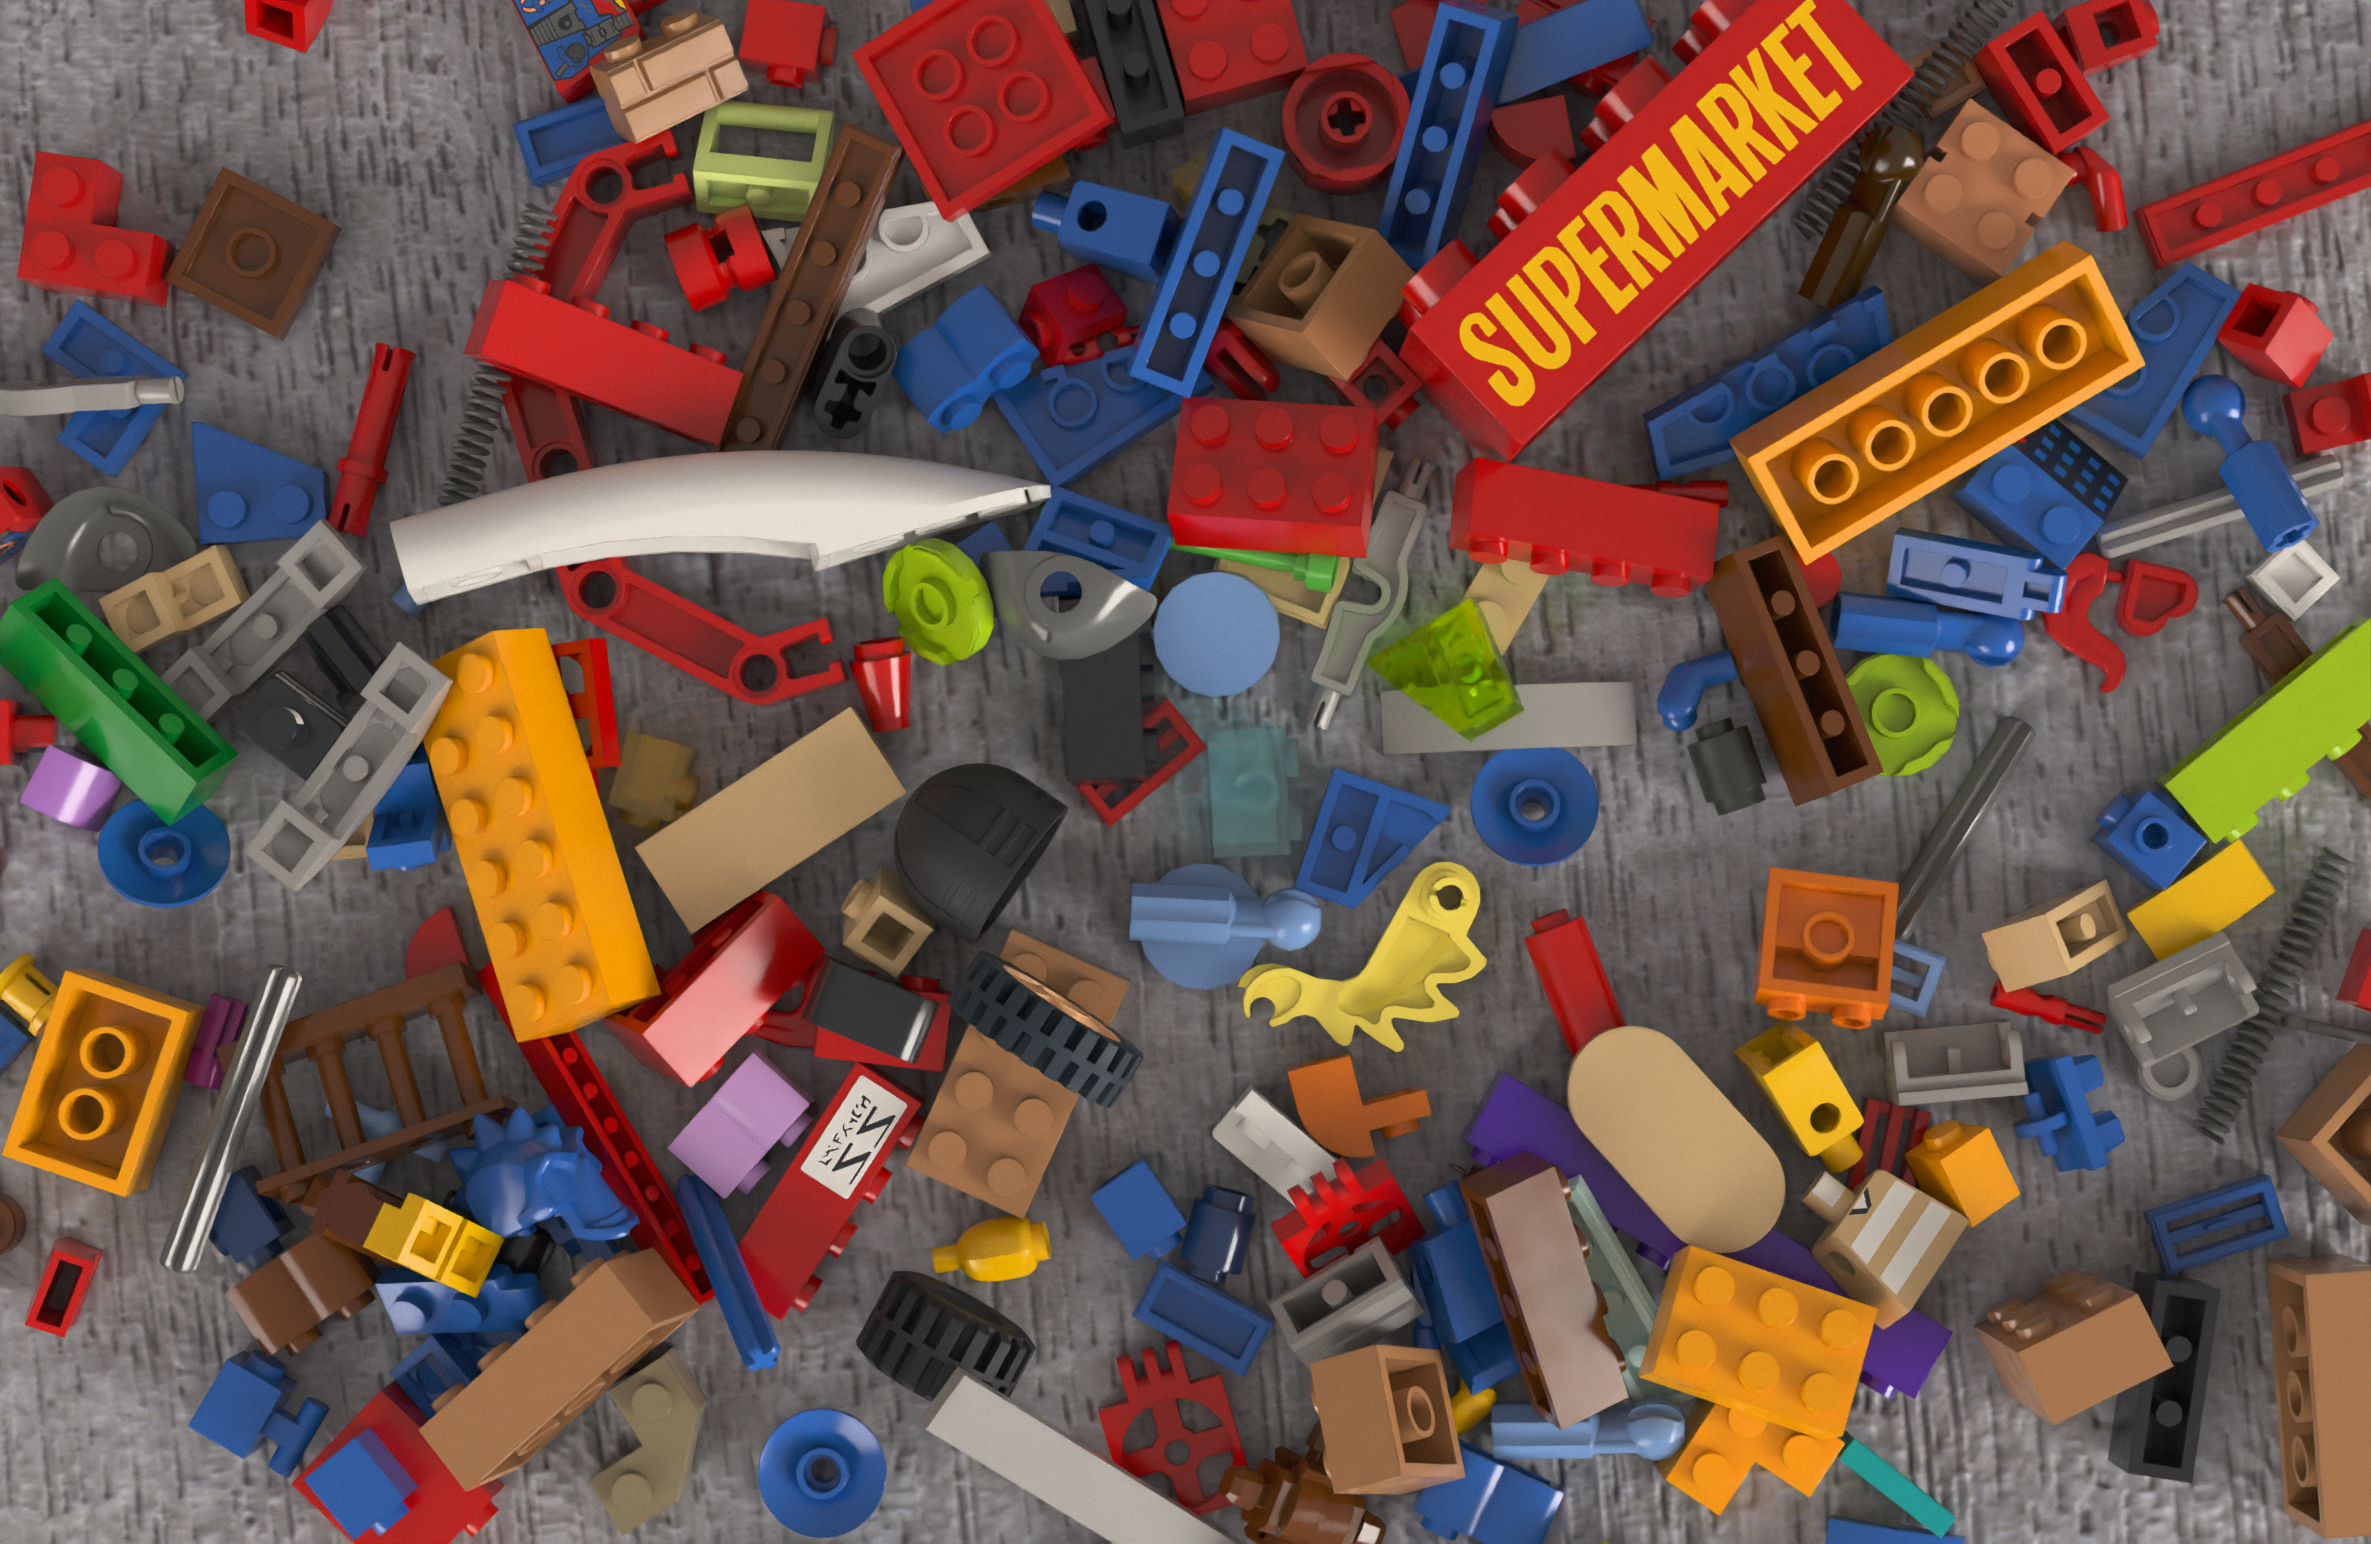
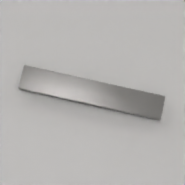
M959 1366L919 1419L925 1430L1113 1544H1245Z

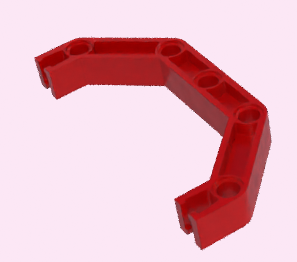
M664 130L637 144L626 142L592 153L583 158L574 168L551 212L556 214L559 219L556 221L548 219L546 225L552 226L555 232L541 231L539 235L550 239L552 244L547 246L535 243L534 245L535 248L545 251L548 256L545 258L533 255L528 256L529 259L543 264L544 269L522 268V270L539 276L541 281L551 285L548 296L570 305L573 296L594 301L635 221L696 202L690 177H686L684 173L674 175L673 183L640 190V186L635 179L634 174L640 168L670 157L673 162L684 158L679 141L671 130ZM612 175L622 178V191L616 200L605 204L594 201V187L600 179ZM492 366V368L506 373L512 378L509 382L496 381L497 384L506 387L508 393L501 394V397L505 403V410L529 483L549 478L550 464L555 458L564 454H571L575 457L578 467L577 471L599 467L577 397ZM628 556L604 558L555 567L565 599L571 610L578 616L744 702L760 707L775 706L850 682L842 658L831 661L832 664L828 665L830 670L828 672L797 679L793 677V668L787 658L789 650L817 638H820L822 645L833 642V639H836L832 623L825 617L760 638L634 573ZM608 574L616 584L615 598L606 607L595 609L587 599L588 585L597 576ZM758 657H770L777 666L778 675L776 682L766 691L755 692L746 681L747 667Z

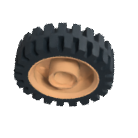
M980 950L960 978L947 1001L953 1011L960 1014L962 1019L975 1026L976 1030L984 1036L996 1041L998 1046L1007 1052L1013 1053L1028 1066L1035 1067L1054 1082L1058 1081L1066 1089L1075 1094L1079 1093L1085 1099L1093 1103L1096 1102L1103 1107L1111 1108L1144 1058L1143 1053L1135 1048L1130 1041L1121 1037L1122 1035L1113 1028L1103 1024L1104 1022L1093 1014L1083 1010V1007L1072 1000H1068L1049 985H1044L1029 973H1024L1017 966L1005 962L1000 957L991 955L986 951Z

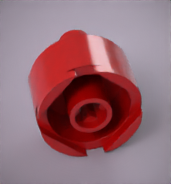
M1335 53L1312 62L1290 87L1284 100L1280 126L1282 149L1286 152L1285 158L1300 180L1306 186L1325 193L1353 195L1370 190L1388 178L1394 170L1411 108L1403 84L1393 73L1391 74L1384 67L1376 63L1375 60L1363 54ZM1347 114L1350 123L1358 124L1355 126L1353 135L1342 136L1339 128H1331L1335 125L1336 115Z

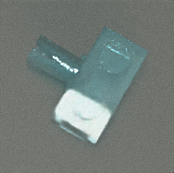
M1285 725L1207 729L1213 857L1291 854V841L1303 840L1301 802L1289 803L1287 777H1299L1298 740L1285 739Z

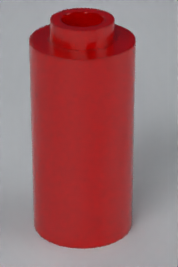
M1566 908L1531 921L1534 933L1526 936L1523 940L1570 1057L1574 1058L1579 1049L1595 1035L1607 1029L1626 1027L1627 1024L1583 915L1570 918Z

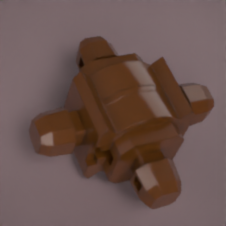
M1320 1420L1314 1425L1305 1443L1309 1446L1307 1455L1284 1446H1279L1275 1449V1461L1265 1458L1258 1464L1256 1470L1236 1465L1230 1466L1224 1471L1219 1484V1492L1226 1500L1241 1507V1519L1248 1523L1244 1527L1245 1536L1256 1544H1381L1383 1541L1386 1525L1379 1517L1365 1510V1498L1358 1494H1334L1332 1481L1328 1477L1323 1464L1325 1443Z

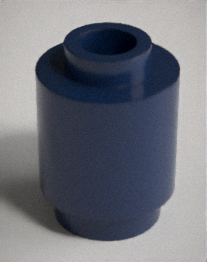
M1205 1184L1202 1198H1195L1179 1256L1182 1260L1191 1263L1189 1274L1218 1283H1225L1228 1273L1241 1274L1257 1214L1251 1212L1255 1197L1230 1188Z

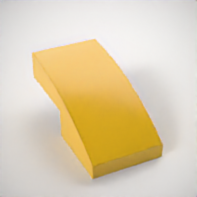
M2239 838L2232 843L2225 844L2184 869L2183 875L2174 880L2166 890H2158L2128 908L2126 915L2158 961H2161L2221 931L2273 894L2275 888Z

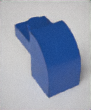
M422 740L402 772L374 808L375 819L366 846L372 870L395 868L401 871L414 870L426 863L436 862L440 851L451 850L452 832Z

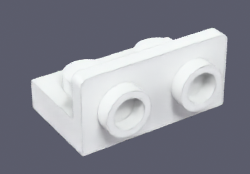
M1252 1085L1246 1089L1212 1131L1213 1137L1294 1206L1295 1204L1287 1192L1288 1189L1299 1184L1307 1195L1316 1190L1310 1176L1320 1170L1328 1182L1337 1177L1332 1163L1339 1159L1328 1149L1320 1145L1308 1132Z

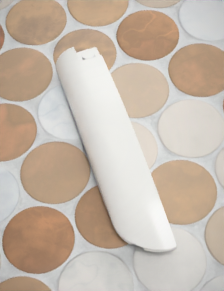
M808 450L716 452L646 459L563 474L392 521L389 524L407 590L418 606L544 569L604 558L671 552L748 553L810 559L816 572L906 546L919 539L937 537L1037 508L1043 501L1046 503L1047 499L1051 498L1053 487L1008 475L904 457Z

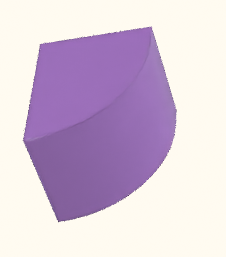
M49 744L19 802L64 823L85 830L100 832L125 783L102 761L73 746Z

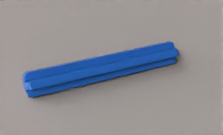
M684 1174L677 1180L678 1189L674 1195L743 1364L751 1371H756L762 1367L770 1369L777 1364L778 1359L776 1355L780 1352V1345L717 1195L698 1175L690 1176Z

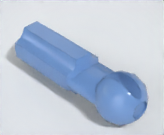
M1131 884L1129 940L1226 944L1231 936L1266 938L1273 946L1291 951L1304 948L1314 941L1321 928V909L1317 901L1307 891L1293 887L1279 889L1267 898L1233 896L1228 887Z
M1657 1396L1640 1399L1635 1404H1614L1564 1430H1560L1536 1413L1530 1401H1496V1404L1492 1405L1491 1425L1494 1459L1592 1458L1594 1454L1637 1453L1642 1458L1657 1461L1672 1457L1683 1447L1686 1441V1417L1684 1413L1670 1399Z

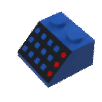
M2055 418L1970 468L1948 497L2008 547L2041 553L2044 556L2042 566L2065 570L2105 522L2129 479Z

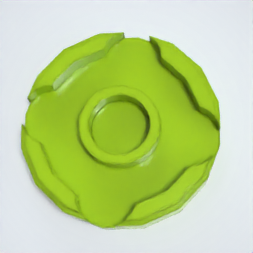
M935 537L916 540L889 558L883 574V601L888 614L895 611L896 617L902 625L896 628V631L900 637H903L905 644L922 658L940 665L953 664L959 660H965L987 644L994 627L993 602L986 580L972 559L954 544Z
M1876 653L1856 661L1844 673L1884 772L1878 774L1879 776H1909L1931 767L1950 748L1955 736L1957 717H1959V700L1950 678L1932 660L1922 657Z

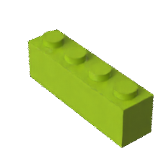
M2358 616L2156 780L2165 792L2183 807L2187 813L2186 816L2207 840L2214 844L2223 837L2229 843L2236 841L2258 823L2260 818L2255 812L2274 796L2280 802L2290 798L2310 781L2311 777L2306 771L2325 755L2333 761L2348 752L2361 740L2362 735L2357 729L2371 719V618Z

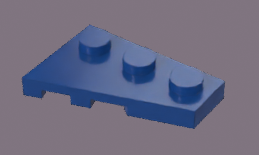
M2187 262L2132 308L2123 318L2146 365L2063 413L2061 416L2142 461L2217 339L2215 336L2243 292Z
M1133 344L1104 352L1102 358L1064 367L1061 364L1040 370V375L1026 378L1014 387L1008 389L1001 388L990 395L1052 487L1055 485L1064 489L1181 412L1183 396L1130 376L1124 371ZM1203 367L1191 393L1192 397H1204L1215 390L1213 381Z

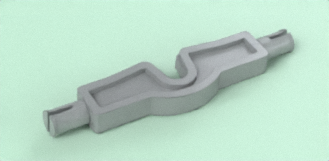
M150 375L83 377L49 385L48 379L0 382V415L39 416L76 411L131 409L143 404H177L182 402L184 398V385L178 376L150 378Z
M1410 457V462L1398 491H1388L1374 524L1370 529L1367 558H1354L1351 564V570L1355 575L1362 576L1366 581L1378 586L1381 592L1380 600L1374 605H1364L1358 601L1340 598L1333 608L1324 645L1311 675V681L1318 686L1305 717L1302 719L1303 722L1313 725L1321 704L1325 703L1324 710L1317 724V728L1328 731V725L1340 696H1350L1352 694L1373 641L1390 629L1404 606L1408 591V571L1405 563L1427 512V506L1421 503V499L1432 472L1436 468L1434 465L1425 462L1417 483L1413 484L1421 459Z

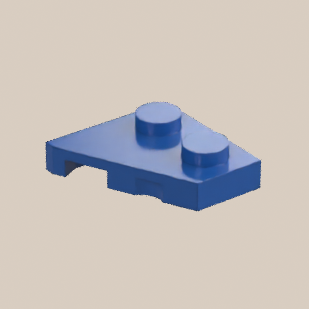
M1334 767L1293 888L1307 891L1311 895L1355 909L1448 816L1451 807Z

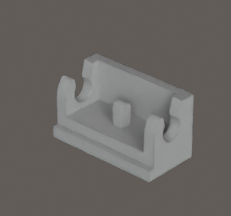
M2221 931L2109 985L2108 1015L2144 1070L2259 1013V1006L2251 994V991L2257 988L2250 973L2231 946L2229 938L2224 931Z
M2011 1021L1880 1032L1887 1102L1904 1106L2028 1094L2021 1037L2018 1029L2012 1030Z

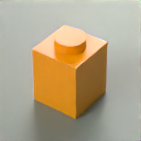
M1957 1120L1944 1121L1928 1129L1923 1135L1924 1141L1904 1154L1922 1192L1969 1220L1967 1227L1973 1228L2020 1194L1989 1127L1959 1123Z

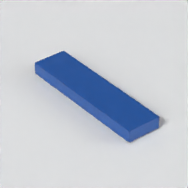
M1579 0L1518 25L1494 108L1652 45L1655 37L1640 0ZM1422 65L1396 75L1407 92L1410 106L1412 105Z

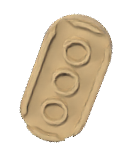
M1626 1026L1600 1032L1579 1049L1571 1062L1566 1087L1568 1109L1574 1124L1677 1238L1688 1245L1713 1253H1730L1752 1246L1772 1229L1780 1216L1785 1200V1178L1777 1155L1680 1046L1668 1036L1653 1029Z

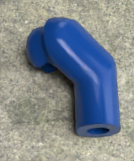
M1728 649L1679 663L1669 671L1657 697L1658 713L1662 716L1663 724L1668 729L1685 731L1692 727L1697 720L1695 710L1704 689L1736 679L1734 662Z

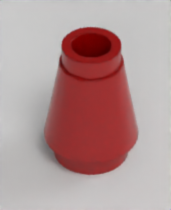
M903 637L878 638L853 644L854 659L848 662L867 716L871 720L872 732H888L910 727L908 714H910L911 651H905Z

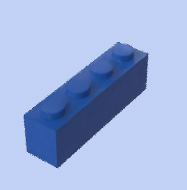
M1445 0L1439 3L1377 228L1378 233L1409 267L1420 270L1440 250L1457 238L1520 15L1473 0Z
M1217 128L1124 367V371L1128 375L1190 398L1281 166L1285 151L1228 128Z

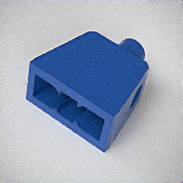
M1077 180L1074 183L1070 197L1042 190L1037 197L1032 213V226L1057 234V242L1072 258L1087 264L1095 263L1099 268L1154 286L1157 285L1182 221L1168 202L1085 180Z
M1454 1179L1422 1195L1438 1228L1411 1242L1413 1259L1434 1331L1440 1343H1460L1503 1320L1458 1180Z

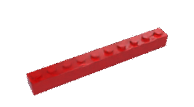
M490 962L475 974L517 1043L493 964ZM573 1030L567 1033L517 1043L567 1128L581 1126L584 1129L582 1141L586 1148L602 1163L601 1176L621 1202L636 1212L640 1224L632 1227L629 1233L640 1251L654 1247L699 1305L716 1296L678 1202L576 1031Z

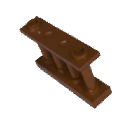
M459 961L286 1023L259 1096L281 1173L256 1181L255 1184L259 1195L278 1200L282 1199L284 1205L301 1203L314 1178L318 1175L332 1181L338 1168L353 1174L462 1134L466 1135L467 1140H475L473 1117L477 1113H482L504 1126L502 1120L509 1118L513 1109L518 1106L517 1102L503 1095L488 1098L462 1011L467 1009L466 1000L483 995L479 979L475 974L476 970ZM429 1014L430 1019H437L464 1106V1108L430 1120L427 1118L402 1033L407 1030L405 1022ZM368 1036L370 1041H377L403 1127L400 1131L367 1142L342 1059V1054L347 1051L345 1044ZM239 1040L216 1048L224 1073L228 1072ZM308 1057L309 1062H316L342 1148L341 1152L310 1163H306L281 1078L286 1073L285 1065Z

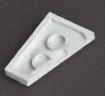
M934 201L885 209L880 213L826 343L836 321L847 311L865 308L875 311L882 316L991 257L969 213L950 223L942 218ZM782 227L761 231L781 269H783L800 227L790 229Z

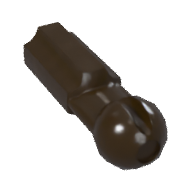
M1883 124L1871 131L1862 142L1859 157L1861 170L1847 201L1838 205L1798 292L1804 298L1830 310L1858 294L1889 227L1886 219L1902 185L1910 181L1921 169L1923 160L1921 139L1914 131L1899 124Z

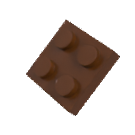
M223 166L164 279L284 341L342 229L336 224Z

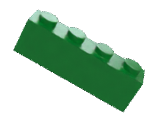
M56 577L11 602L0 621V664L169 827L212 798L239 753Z

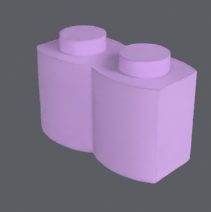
M758 1049L740 1065L711 1100L674 1139L668 1149L724 1200L736 1189L747 1196L772 1168L763 1160L779 1141L787 1148H790L814 1121L806 1113V1110L813 1104L815 1099Z

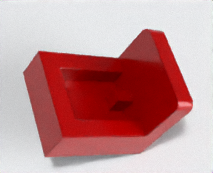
M1091 263L1032 285L1018 323L1039 349V356L1047 368H1051L1063 363L1070 345L1121 326L1128 310L1095 263Z

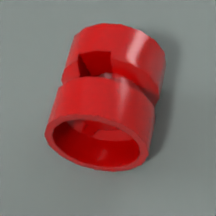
M748 203L716 214L713 225L710 228L706 229L696 222L664 234V240L672 264L694 312L727 301L730 289L736 286L745 293L778 281V275L770 252ZM734 251L735 255L729 256L722 263L719 253Z

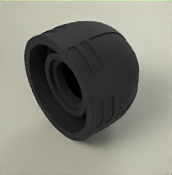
M986 763L963 764L937 773L914 791L899 816L894 836V858L900 880L909 896L924 912L971 945H974L987 932L1023 884L1059 829L1069 807L1019 773L998 765Z

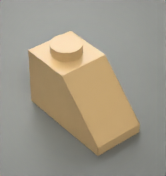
M2107 879L2094 882L2015 914L1981 933L1987 946L1989 963L1999 975L2005 993L2069 975L2130 938Z

